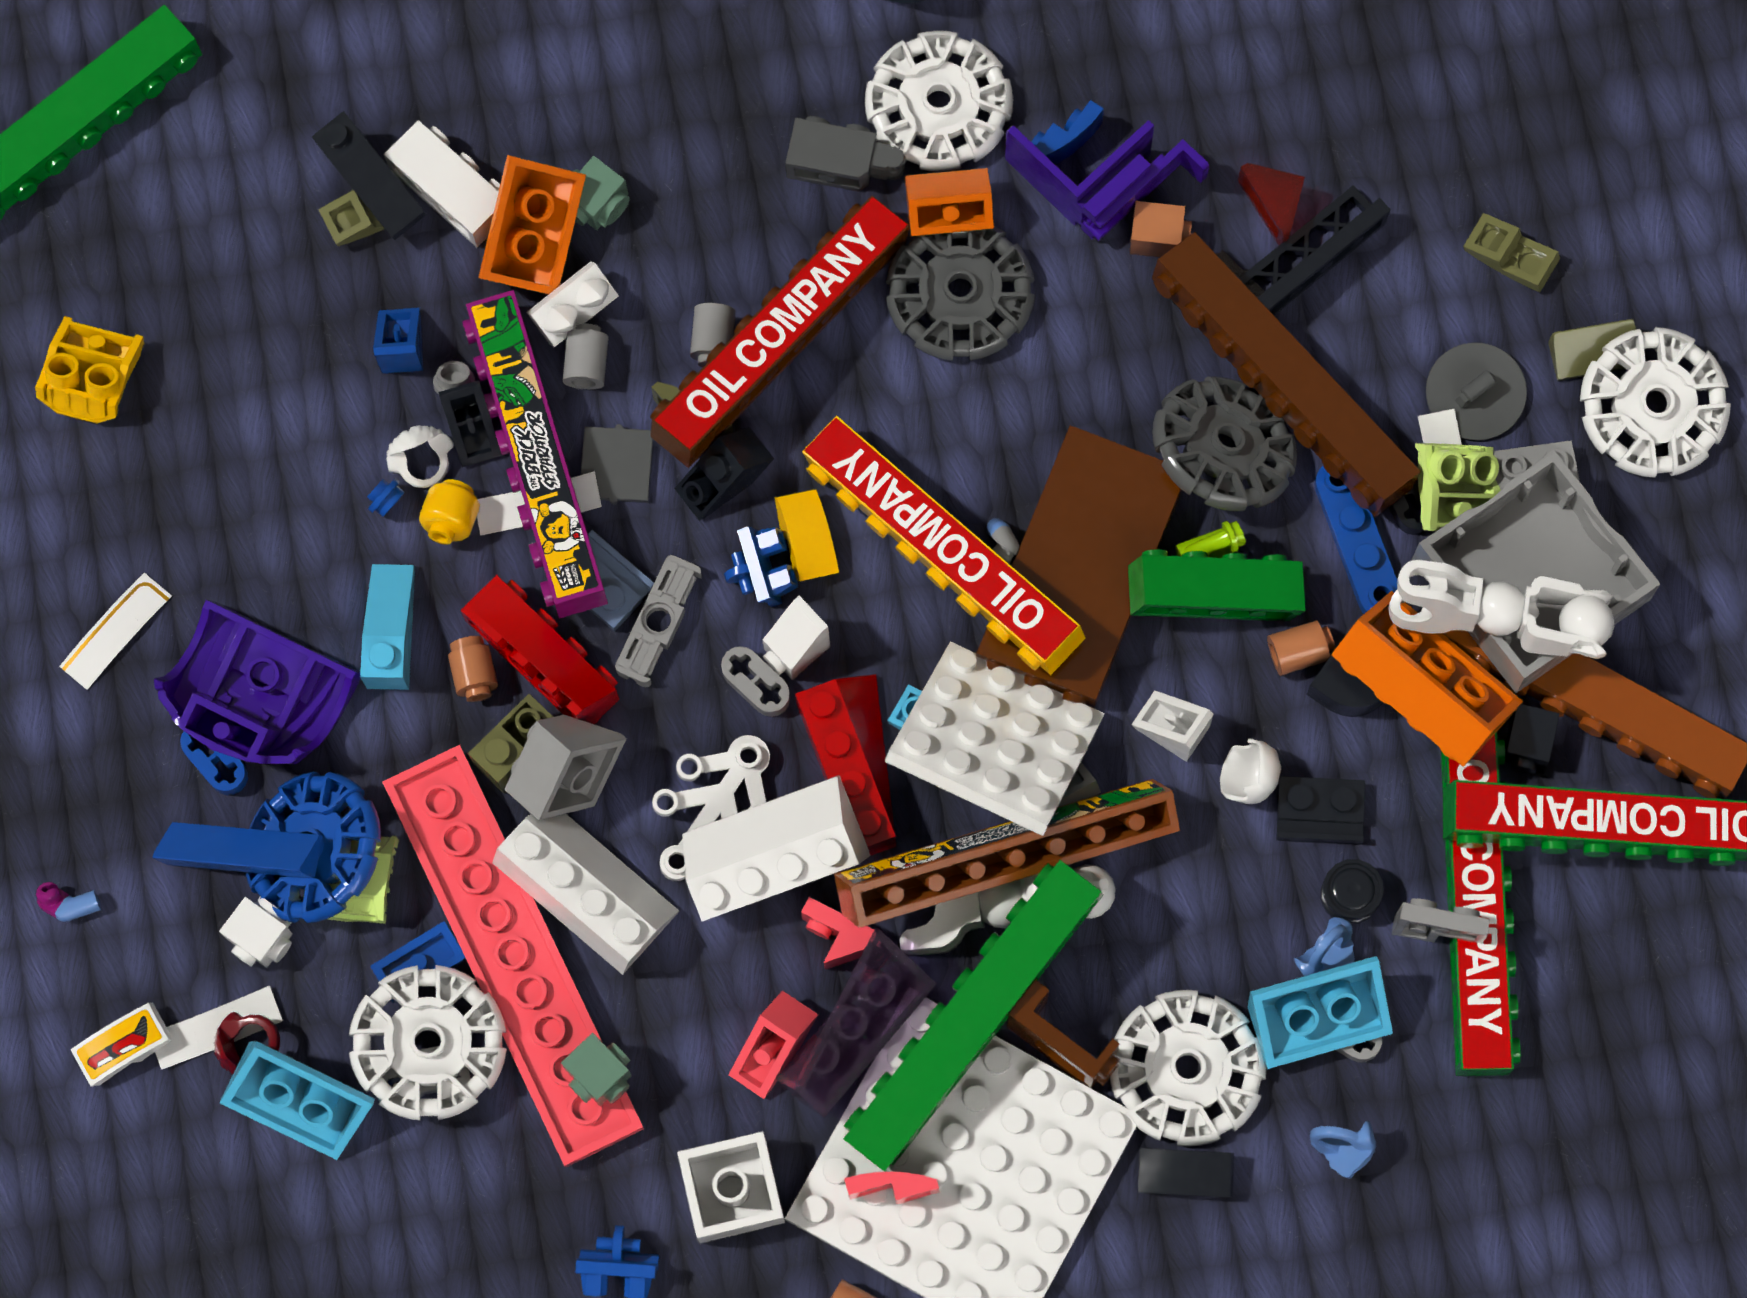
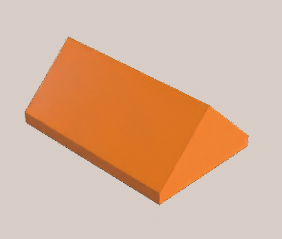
M507 155L478 278L545 294H550L558 288L565 266L586 174Z

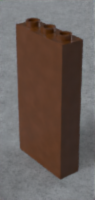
M1069 426L1012 567L1081 626L1086 639L1050 675L1041 667L1036 671L1030 668L1017 655V652L1020 650L1019 647L1010 640L1003 644L986 628L976 656L986 660L988 669L992 670L999 666L1006 667L1011 671L1024 675V682L1029 686L1045 685L1062 693V699L1066 701L1083 703L1095 709L1132 617L1130 615L1128 565L1140 557L1142 552L1159 549L1182 492L1161 465L1163 460L1074 426Z

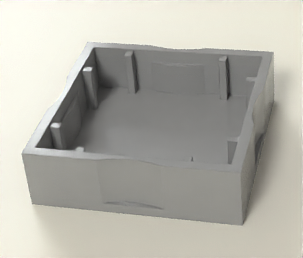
M1555 451L1509 481L1492 499L1478 507L1465 511L1421 541L1412 560L1446 563L1460 569L1466 575L1484 578L1483 587L1491 582L1505 581L1517 586L1524 593L1526 586H1531L1535 578L1546 576L1580 584L1584 590H1606L1613 595V598L1606 604L1612 610L1614 625L1650 601L1660 586V582L1625 538L1604 520L1590 494ZM1536 603L1539 609L1536 624L1539 627L1560 631L1559 616L1564 606ZM1475 624L1473 632L1468 631L1515 693L1569 657L1526 652L1521 647L1520 639L1516 638L1517 630L1509 635L1494 636L1484 632Z

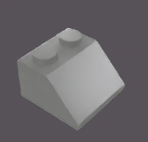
M567 715L538 720L527 733V742L520 757L512 765V774L504 790L537 820L594 807L627 738L621 733Z

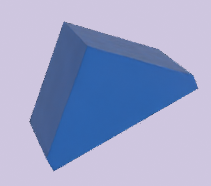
M420 308L378 311L373 351L382 374L423 371Z

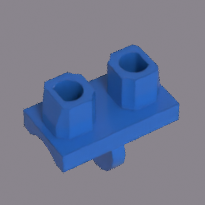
M749 526L737 530L743 551L731 554L734 568L724 573L726 582H739L742 595L753 593L755 590L757 601L759 603L768 602L769 607L782 604L781 596L799 586L792 566L786 564L773 569L770 556L787 550L783 531L776 527L758 531Z
M615 1225L613 1237L597 1236L596 1250H580L579 1258L576 1259L575 1273L581 1274L584 1295L605 1296L608 1293L609 1276L625 1277L624 1297L647 1298L652 1280L655 1279L659 1268V1254L640 1253L641 1239L625 1238V1226Z

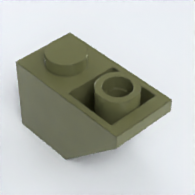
M528 694L468 755L473 764L505 794L506 791L504 789L512 774V765L521 755L527 742L529 729L536 721L553 716L535 698Z

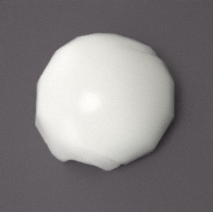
M1248 739L1250 745H1235L1230 749L1222 766L1220 788L1221 793L1227 799L1244 804H1256L1267 799L1278 785L1281 765L1278 753L1273 747L1264 741Z

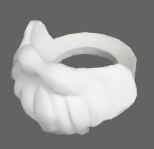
M413 426L409 431H402L389 444L386 458L388 471L392 474H400L413 487H432L441 482L447 474L449 466L447 453L453 448L454 443L441 429H436L432 426ZM428 441L430 447L439 456L440 466L434 476L423 480L414 477L409 472L404 451Z

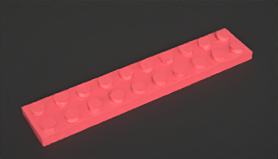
M461 746L453 747L383 781L382 783L481 991L484 994L488 992L491 994L502 1013L506 1027V1033H502V1036L565 1168L644 1130L627 1092L611 1104L606 1100L599 1106L593 1098L585 1103L568 1085L573 1078L563 1068L561 1062L592 1032L601 1042L602 1040L534 898L492 863L497 848L505 838Z

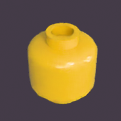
M447 479L429 488L420 511L419 521L423 529L428 532L429 538L437 543L447 545L452 542L462 541L471 534L479 512L480 503L474 495L473 489L468 484L459 480Z

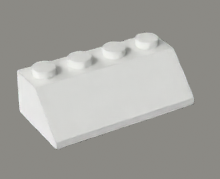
M840 775L682 834L686 883L701 921L853 867L871 856Z
M532 814L528 815L497 848L492 862L622 975L679 912L676 907L567 814L537 820Z

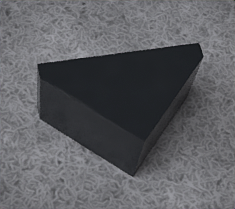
M479 380L439 392L462 467L502 456Z

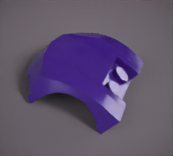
M205 600L198 625L188 648L169 673L163 677L154 678V686L158 691V699L172 716V721L184 732L211 750L247 762L298 764L313 752L333 730L345 711L361 678L359 671L278 634L215 601Z

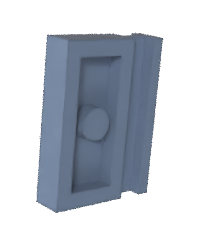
M591 530L588 538L608 604L590 609V611L615 632L643 602V599L651 591L654 582L597 533Z

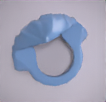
M1341 917L1331 918L1325 933L1318 937L1315 946L1308 949L1304 955L1294 958V962L1303 976L1355 962L1354 944L1351 940L1353 927L1348 920Z
M1366 1121L1358 1132L1333 1126L1315 1127L1310 1131L1311 1145L1319 1153L1324 1154L1329 1161L1331 1169H1334L1343 1177L1352 1178L1354 1173L1363 1168L1375 1153L1376 1140L1370 1121Z

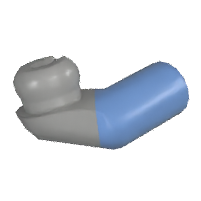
M994 518L986 526L987 534L997 542V545L992 550L1010 564L1014 555H1017L1020 545L1010 526L1005 521Z

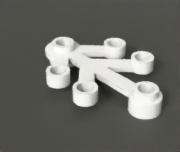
M745 735L734 740L728 752L697 757L694 754L681 756L677 761L676 772L684 781H694L702 773L729 771L720 784L675 793L669 789L657 791L652 800L654 811L660 816L667 817L674 814L676 810L705 805L688 831L715 822L719 815L723 819L738 813L734 793L743 780L745 781L751 805L749 808L766 803L761 774L766 770L770 760L767 745L756 736ZM745 749H751L756 753L757 758L752 763H745L740 757L741 752ZM685 761H693L698 769L694 774L687 775L682 772L681 765ZM661 796L672 798L674 804L670 809L662 810L658 807L657 801ZM683 839L678 845L666 848L660 857V870L667 879L672 881L686 879L685 865L680 869H674L669 865V858L672 855L679 854L684 857Z

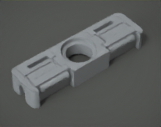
M669 555L665 559L616 662L615 668L618 676L626 680L631 678L642 687L651 686V679L648 676H651L663 649H669L686 613L682 605L684 606L697 579L696 577L702 579L701 569L697 565L674 555ZM664 611L671 617L669 627L660 632L652 631L647 626V619L651 613Z

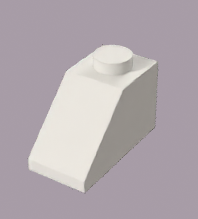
M800 596L789 605L763 638L764 650L767 652L763 655L764 660L778 675L785 672L793 680L830 648L827 624Z

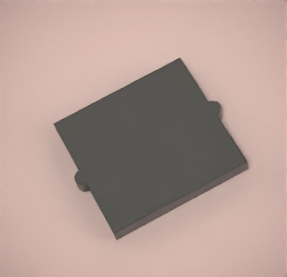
M620 424L616 425L615 428L585 426L581 475L595 471L600 500H608L612 505H616L618 501L648 503L653 439L650 437L651 430L623 429V426Z

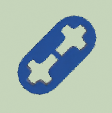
M183 731L180 739L181 748L210 785L218 793L227 796L235 795L242 791L248 781V771L243 762L238 758L214 750V753L209 757L199 748L192 752L191 750L195 747V743L192 740L193 737ZM220 760L228 769L237 767L233 773L236 777L233 783L229 784L226 780L220 783L217 782L222 776L214 765Z

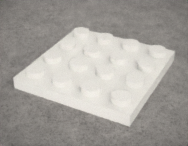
M950 641L889 749L885 762L1043 836L1105 713L1083 703L1066 701L1062 699V693L1045 685L1029 686L1024 682V675L1011 671L1006 667L999 666L990 670L987 667L986 660L977 657L976 653Z

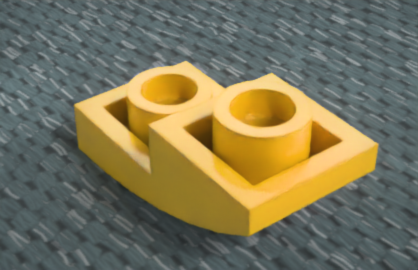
M812 489L774 497L779 526L788 542L791 564L797 581L839 573L832 537L817 490Z

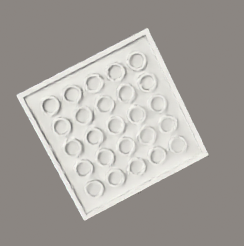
M912 991L787 1213L785 1220L923 1298H1044L1137 1125L1127 1116L1126 1112L1129 1110L1126 1107L994 1036L889 1171L907 1172L937 1179L939 1193L897 1205L893 1190L890 1188L850 1200L844 1178L884 1171L843 1139L849 1132L844 1128V1125L859 1106L864 1110L867 1109L876 1097L871 1093L874 1085L886 1071L891 1075L895 1073L903 1062L898 1058V1055L912 1037L918 1040L922 1038L930 1027L925 1021L938 1005L923 995Z

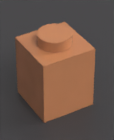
M1136 201L1129 254L1161 257L1190 236L1192 221H1184L1185 206Z

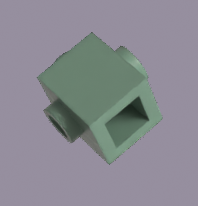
M593 1032L561 1062L563 1068L573 1078L568 1085L585 1103L593 1098L599 1106L606 1100L612 1104L630 1087L626 1081L632 1075L625 1066L631 1060L614 1042L606 1047Z

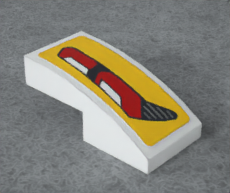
M153 1002L107 1025L73 1047L71 1051L90 1086H100L131 1063L143 1061L173 1040Z

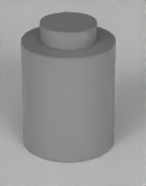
M702 303L694 307L690 357L698 361L700 367H704L708 363L706 359L717 344L723 342L726 345L734 336L736 315L734 308L719 303Z
M578 324L576 329L567 332L563 383L565 385L589 390L599 389L604 386L608 335L601 332L599 326Z

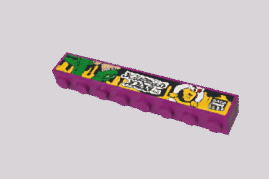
M511 290L467 303L466 307L470 319L463 320V326L469 345L478 344L481 355L473 357L480 382L488 379L492 391L484 394L490 417L495 418L499 416L502 430L495 431L501 454L502 456L511 455L514 467L508 468L506 471L513 493L521 491L525 504L517 507L524 531L532 529L536 542L528 544L535 569L544 567L547 581L540 582L546 606L555 605L560 619L608 604L515 292Z

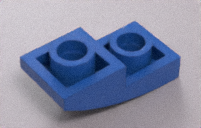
M1090 100L1082 111L1077 108L1071 114L1064 129L1053 123L1045 134L1041 131L1038 132L1031 142L1056 165L1072 155L1093 136L1102 125L1104 108Z

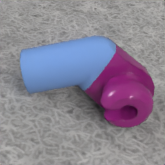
M45 882L36 890L37 904L41 910L63 922H69L101 910L100 901L95 890L72 897L59 889L57 884L53 882Z

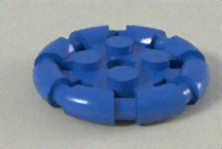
M310 772L296 776L279 786V792L271 800L266 799L260 806L249 828L323 836L315 878L280 875V878L274 883L275 875L245 872L251 891L256 894L258 893L261 898L276 906L277 908L273 906L272 908L279 918L293 923L298 922L299 919H304L307 923L320 922L346 909V902L353 895L359 896L370 881L378 858L374 856L376 843H381L378 813L373 802L365 800V791L356 782L341 774L328 772L325 776H320L317 772ZM320 795L319 803L314 802L315 798ZM289 806L294 812L284 820L285 815L283 811ZM349 806L351 810L344 817L341 816L340 813ZM351 840L359 841L357 854L350 853ZM341 881L342 883H340L334 890L329 885ZM300 889L305 890L303 901L299 898Z

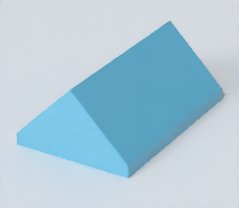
M1377 956L1250 991L1247 1008L1267 1069L1393 1034Z
M258 1041L249 1042L220 1100V1104L337 1160L373 1106L375 1099Z

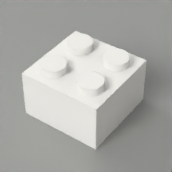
M763 1131L677 1152L695 1233L699 1243L785 1223Z

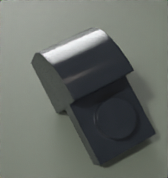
M1330 656L1310 685L1307 696L1328 710L1348 717L1369 714L1383 704L1375 696L1372 689L1359 678L1348 674L1342 668L1340 662L1333 656Z

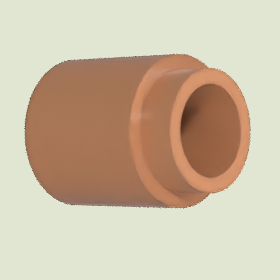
M468 636L453 641L450 644L451 652L448 654V660L457 696L466 697L468 702L482 701L491 697V691L498 687L490 648L484 644L483 637Z

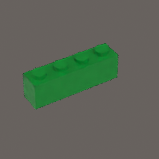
M1154 549L1142 552L1140 557L1128 565L1130 615L1291 621L1306 611L1303 561H1287V556L1267 555L1262 557V560L1248 559L1247 554L1229 553L1223 555L1222 558L1208 557V553L1203 551L1186 552L1182 556H1168L1166 550Z

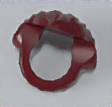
M237 1012L227 1015L218 1027L213 1043L215 1046L214 1054L220 1061L221 1067L230 1071L231 1075L234 1074L241 1060L236 1052L234 1038L249 1024H257L263 1027L269 1038L268 1047L278 1051L280 1048V1034L277 1026L271 1019L263 1015L242 1017Z

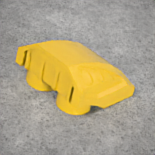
M64 316L49 345L43 369L36 383V398L57 414L97 424L116 418L124 388L141 355L144 336L135 335V337L73 322L72 318Z

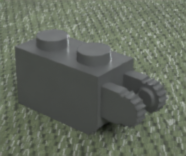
M815 116L807 117L806 120L795 118L785 162L786 177L860 192L869 186L871 177L883 180L890 179V181L900 179L903 176V172H905V154H903V150H900V147H891L889 144L877 142V134L870 132L867 127L862 125L848 124L846 127L832 125L826 119Z

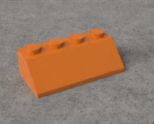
M1391 591L1356 621L1331 656L1340 662L1342 668L1348 674L1359 678L1372 689L1380 701L1389 704L1405 717L1413 729L1424 733L1437 744L1446 757L1457 761L1464 767L1487 744L1523 701L1443 633L1429 634L1406 630L1396 626L1390 618L1388 609L1394 594ZM1406 602L1400 605L1401 610L1406 614L1416 615L1418 613Z

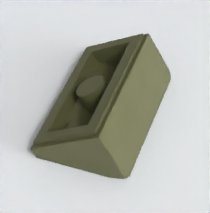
M1634 319L1553 333L1548 344L1557 381L1584 377L1591 361H1597L1603 354L1602 348L1619 335L1636 330ZM1616 363L1610 372L1625 370V368Z

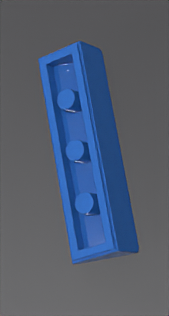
M172 822L156 847L153 859L173 866L315 878L323 836Z

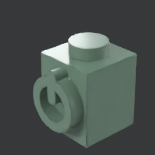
M593 156L581 170H574V172L586 174L575 222L581 226L588 223L595 230H598L601 225L603 227L611 225L621 216L629 203L630 197L628 196L626 180Z

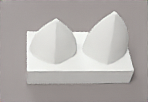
M590 261L526 313L548 343L555 347L567 338L568 331L576 329L578 324L586 323L619 295L596 263Z

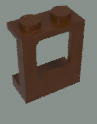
M1035 980L1009 1013L1007 1028L1078 1082L1091 1089L1096 1082L1104 1086L1119 1066L1117 1064L1121 1059L1116 1054L1120 1043L1112 1039L1097 1059L1039 1016L1040 1012L1047 1005L1049 989Z

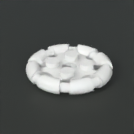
M950 31L917 34L918 38L906 43L902 40L892 46L875 65L874 71L876 74L873 81H868L865 91L868 123L874 124L879 143L889 144L891 147H900V150H903L905 163L908 160L919 164L920 170L932 172L961 169L960 164L972 159L976 163L984 158L996 147L1005 134L1002 128L1005 121H1010L1013 110L1011 83L1009 79L1004 78L1001 72L1003 65L986 46L975 39H972L970 42L959 38L958 33ZM924 53L928 59L915 65L913 57ZM952 53L964 57L961 67L947 62ZM979 77L987 78L989 85L979 88L976 79ZM897 78L903 81L899 90L888 86L891 79ZM935 91H943L950 96L951 100L945 107L936 108L929 104L927 98ZM979 109L989 112L988 122L978 119ZM899 110L902 120L891 124L888 116ZM963 134L966 144L954 149L950 139ZM916 135L920 140L928 142L926 149L912 145Z
M1655 327L1652 332H1641L1640 329L1628 331L1607 343L1602 348L1603 354L1597 361H1591L1587 368L1580 391V401L1584 402L1586 416L1582 417L1584 428L1596 449L1601 454L1606 452L1616 460L1615 466L1643 477L1656 478L1658 473H1669L1670 476H1675L1701 464L1709 457L1707 452L1713 444H1719L1722 440L1730 416L1731 403H1727L1725 389L1729 388L1716 358L1709 350L1705 353L1695 345L1694 342L1696 340L1676 330ZM1655 348L1658 360L1646 361L1644 349ZM1682 357L1694 365L1690 373L1678 364ZM1616 363L1628 370L1620 379L1610 372ZM1649 391H1659L1665 396L1667 406L1664 412L1655 413L1648 408L1646 396ZM1696 391H1708L1710 404L1698 405ZM1613 398L1611 403L1612 413L1603 414L1601 399ZM1693 424L1701 433L1695 441L1686 434ZM1623 430L1635 439L1629 448L1617 440V437ZM1667 443L1668 455L1656 457L1655 446Z
M417 965L398 970L378 982L380 987L370 997L364 996L351 1022L349 1036L353 1037V1051L349 1052V1056L358 1082L366 1093L371 1091L381 1100L379 1103L381 1107L408 1119L420 1120V1116H438V1120L470 1109L478 1103L476 1098L486 1088L491 1090L502 1071L507 1049L502 1048V1033H506V1027L496 1001L489 992L484 994L475 985L476 980L447 966L436 965V969H418ZM436 986V997L419 998L418 987ZM462 997L473 1006L464 1016L453 1006ZM391 999H394L402 1007L391 1018L382 1008ZM425 1030L436 1032L441 1039L438 1049L432 1053H424L418 1050L415 1045V1039L420 1032ZM471 1033L485 1034V1047L471 1048ZM384 1035V1050H371V1037ZM465 1066L474 1076L463 1086L455 1077L462 1072ZM391 1068L401 1078L394 1088L383 1079V1076ZM437 1085V1098L420 1099V1086Z
M1175 990L1155 996L1156 1001L1144 1008L1142 1005H1139L1124 1020L1114 1040L1120 1043L1116 1056L1121 1059L1117 1064L1119 1066L1110 1077L1114 1096L1116 1099L1120 1098L1124 1106L1129 1110L1126 1112L1127 1116L1137 1125V1128L1159 1141L1161 1137L1178 1141L1177 1146H1201L1219 1141V1135L1231 1128L1236 1131L1249 1119L1262 1097L1258 1094L1261 1080H1266L1267 1068L1258 1038H1255L1247 1025L1250 1022L1249 1019L1233 1004L1216 995L1212 999L1198 995L1197 990ZM1193 1011L1209 1015L1207 1027L1197 1023H1190ZM1166 1016L1172 1027L1159 1034L1153 1022ZM1233 1033L1240 1046L1228 1052L1221 1039ZM1134 1046L1148 1049L1144 1063L1131 1060ZM1189 1055L1198 1060L1200 1073L1196 1077L1186 1079L1177 1073L1175 1064L1182 1056ZM1232 1071L1244 1075L1241 1089L1228 1086ZM1147 1082L1148 1090L1153 1097L1142 1102L1135 1089ZM1217 1101L1223 1113L1210 1120L1204 1109L1211 1107ZM1168 1108L1185 1112L1182 1124L1166 1120Z

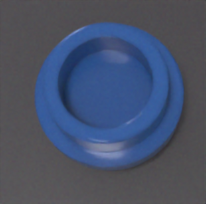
M395 478L389 484L385 479H382L367 496L373 502L368 510L371 513L376 511L384 517L405 493L398 486L400 481Z

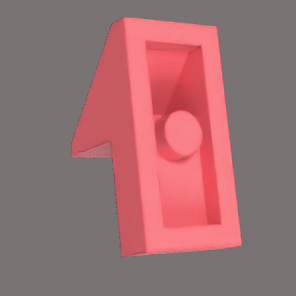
M810 897L801 911L802 920L808 922L805 927L807 930L824 939H829L831 934L836 936L825 958V969L883 951L887 943L886 935L868 926L858 928L842 913Z

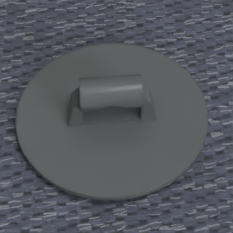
M1466 343L1448 350L1435 362L1427 378L1426 399L1430 412L1435 413L1455 409L1460 438L1474 441L1488 440L1505 433L1517 422L1526 403V382L1519 365L1505 351L1490 344Z

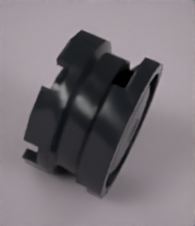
M1346 859L1335 864L1327 873L1320 889L1321 903L1326 913L1332 918L1341 917L1350 923H1361L1369 919L1380 905L1384 894L1383 881L1378 871L1369 863L1359 859Z

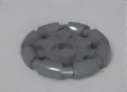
M994 226V229L913 236L914 239L907 246L901 245L894 255L887 272L886 284L890 285V295L886 297L889 313L896 327L903 336L908 334L916 342L914 345L916 348L942 360L953 361V357H970V361L999 352L1008 346L1007 340L1014 333L1020 334L1034 306L1035 295L1031 293V283L1035 281L1025 252L1018 243L1013 245L1005 237V231ZM968 238V246H951V239ZM993 249L1001 255L994 264L985 257ZM925 250L935 256L927 265L919 258ZM956 279H965L972 285V291L964 297H957L949 291L948 287ZM1002 282L1014 284V292H1002ZM911 283H919V294H906V286ZM995 312L1004 319L996 328L989 323ZM925 313L928 314L929 320L933 323L928 329L918 322ZM953 329H969V340H953Z
M1207 376L1201 382L1191 379L1178 385L1162 400L1163 409L1156 412L1152 430L1155 451L1161 453L1164 459L1161 465L1171 480L1188 495L1193 492L1205 499L1204 504L1229 511H1244L1250 505H1253L1255 508L1266 506L1289 486L1288 477L1293 476L1297 465L1295 437L1293 434H1289L1286 428V421L1271 413L1265 399L1260 394L1257 395L1245 388L1246 385L1240 381L1224 377ZM1206 399H1207L1209 402H1213L1214 405L1207 406L1208 403H1207ZM1181 415H1184V416L1190 418V421H1187L1186 419H1184V418H1182V417H1180V416H1181ZM1262 431L1267 434L1271 433L1272 437H1268L1265 440ZM1218 435L1229 436L1234 441L1236 447L1225 446L1219 440ZM1185 445L1183 453H1179L1177 446ZM1266 461V462L1270 463V466H1271V467H1269L1268 465L1264 464L1263 462ZM1202 472L1216 478L1214 485L1200 477ZM1245 479H1247L1250 486L1248 489H1244L1242 484Z

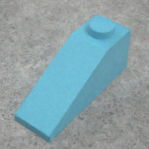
M372 564L362 634L360 678L367 689L409 690L415 580L414 565Z

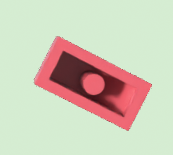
M782 990L759 1016L728 1075L765 1099L803 1044L818 1014Z

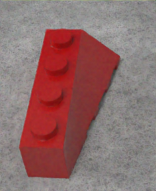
M496 575L460 610L465 621L562 715L595 724L620 700L617 690L614 688L618 684L617 680L601 665L595 670L584 659L588 653L574 638L570 636L565 641L555 631L558 624L545 610L540 608L535 612L525 602L529 598L528 595L516 582L511 579L506 584Z
M876 674L838 678L796 693L797 707L824 778L827 780L840 775L870 855L872 856L896 847Z

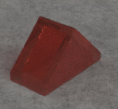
M1246 163L1240 168L1238 182L1275 241L1280 245L1290 237L1305 177Z

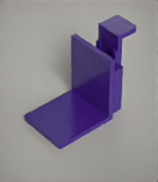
M1148 120L1077 186L1015 126L1012 125L1006 131V161L1074 226L1078 223L1081 226V230L1092 240L1094 238L1098 241L1101 240L1135 208L1136 201H1142L1180 165L1200 183L1207 178L1209 163L1184 139L1165 156L1160 154L1150 164L1146 159L1151 153L1155 125Z

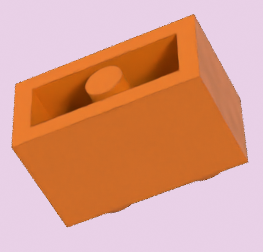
M987 168L905 176L911 236L994 229L992 192Z

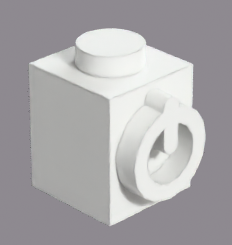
M261 896L255 903L245 897L219 932L235 945L231 953L250 967L257 961L268 968L272 961L275 963L279 962L288 952L292 943L289 941V938L293 934L288 927L292 922L279 918L272 906L277 907L266 899L261 898Z

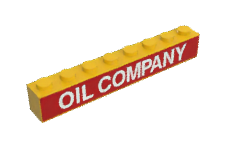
M838 416L802 451L809 463L806 471L820 485L824 487L829 482L838 490L835 496L844 506L852 512L859 508L868 516L865 522L876 534L882 538L889 534L898 542L895 546L896 550L907 561L914 564L919 560L929 569L925 574L938 588L944 591L947 587H950L959 595L956 598V602L972 617L979 613L990 623L986 626L987 629L1003 644L1010 640L1019 647L1020 650L1017 652V655L1033 670L1036 671L1041 667L1048 674L1052 675L1086 639L1081 626Z

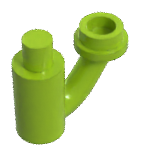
M1225 521L1220 529L1175 545V551L1177 556H1182V554L1191 551H1203L1208 553V557L1222 558L1225 554L1238 551L1239 547L1246 544V539L1237 521L1232 523Z

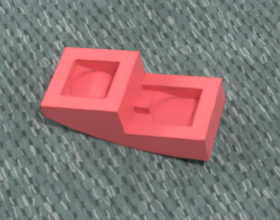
M874 1172L844 1178L850 1200L890 1188L893 1190L897 1205L939 1193L937 1179L907 1172Z

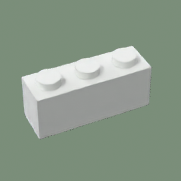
M418 120L384 154L387 165L397 177L474 246L478 247L488 237L500 184L493 178L487 182L477 173L480 170L478 165L467 154L462 152L458 156L448 147L450 141L438 128L432 126L428 129Z

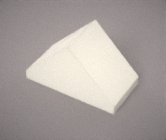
M1154 690L1131 725L1187 762L1210 728L1214 714L1207 708Z

